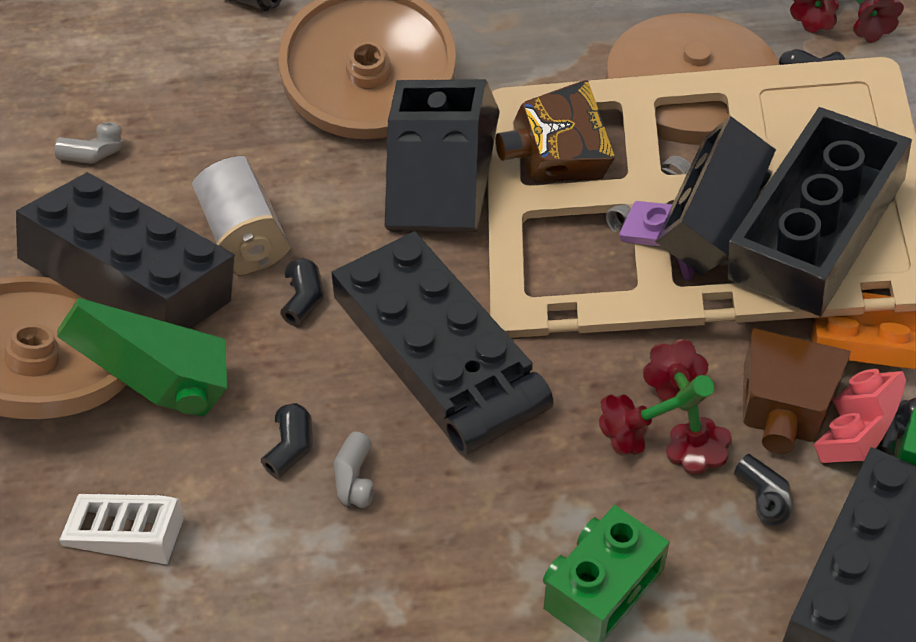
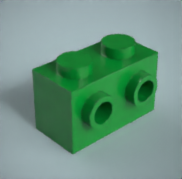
M614 504L601 520L594 517L585 525L578 537V546L567 558L560 555L551 563L543 577V583L546 585L543 609L587 641L604 642L664 571L670 541Z

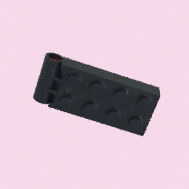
M415 231L331 271L333 293L336 301L447 435L459 454L466 456L553 407V396L546 381L537 372L533 371L530 373L533 369L531 360Z

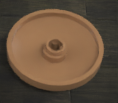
M313 0L301 9L287 26L279 46L278 63L285 94L292 106L303 118L318 128L338 136L353 139H379L387 137L388 117L396 81L454 80L456 73V48L453 35L446 21L436 9L424 0Z
M676 13L642 21L623 33L614 43L609 53L606 79L780 64L775 53L764 40L737 23L705 14ZM722 101L660 105L655 109L657 136L665 140L685 144L701 145L706 135L729 118L727 105Z
M37 276L0 278V416L18 419H50L74 415L105 403L126 386L124 382L57 337L58 327L76 300L84 298L51 278Z

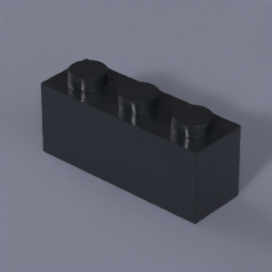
M732 116L727 118L703 138L655 242L701 275H704L718 264L727 265L729 261V241L754 205L753 202L757 193L769 181L772 171L768 168L776 149Z

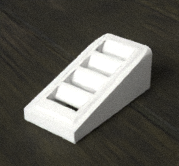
M78 494L60 537L61 546L167 565L184 520L179 498L160 495ZM87 512L96 513L91 529L80 530ZM107 517H115L111 530L102 531ZM127 519L134 520L131 531H123ZM146 522L154 524L151 532H143Z

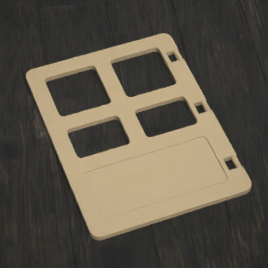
M871 57L588 80L598 110L617 109L623 114L628 174L621 179L527 186L521 182L520 158L501 161L497 154L494 140L488 172L490 316L510 338L548 336L549 333L579 331V333L697 326L705 325V322L735 320V323L819 317L738 283L677 286L672 278L670 252L661 246L634 243L638 285L633 290L530 297L525 294L523 223L530 218L607 213L609 209L620 204L633 206L635 201L673 204L687 174L667 175L661 171L655 109L660 105L722 101L726 103L729 117L735 118L776 149L768 168L772 171L770 179L818 107L912 139L904 182L821 317L861 315L868 311L894 310V312L916 311V132L900 66L890 58ZM580 81L503 87L492 91L500 110L496 134L514 130L513 121L521 104L525 101ZM763 188L760 192L757 193V196H756V198H755V200H754L753 203L756 202V200L758 199V197L760 196V194L762 193V191L764 190V188ZM890 289L891 297L863 299L861 291ZM732 299L733 308L704 310L703 301ZM577 310L578 318L548 320V311Z

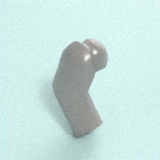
M102 122L96 128L97 137L91 140L59 137L55 144V156L58 160L94 164L120 150L124 142L121 138L122 128L117 123Z
M352 432L348 435L333 462L337 497L348 508L352 504L359 508H366L371 504L374 496L372 490L375 485L373 481L367 478H359L360 468L372 447L370 438L361 432Z

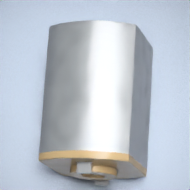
M245 156L231 157L218 161L204 169L193 180L191 184L217 245L235 255L234 271L237 275H244L267 268L279 261L291 249L268 196Z

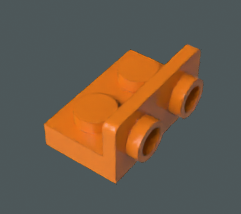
M862 292L863 299L891 297ZM868 311L861 315L813 318L811 329L812 342L851 351L849 361L916 369V311Z

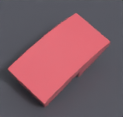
M869 369L857 373L850 378V385L833 400L840 417L830 423V429L814 444L821 463L864 461L870 447L876 449L898 410L906 383L903 371L880 373L878 369Z

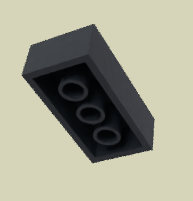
M818 107L730 239L728 280L821 317L904 182L912 139Z
M89 172L16 210L17 258L88 301L189 329L231 302L235 257L233 253Z

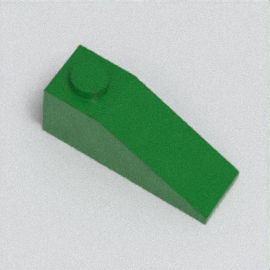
M81 298L76 300L58 327L57 337L156 405L175 409L184 414H195L204 417L227 389L226 340L224 338Z

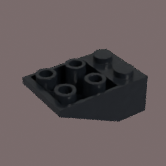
M486 79L396 81L388 117L385 227L387 230L478 231L500 114L499 107Z

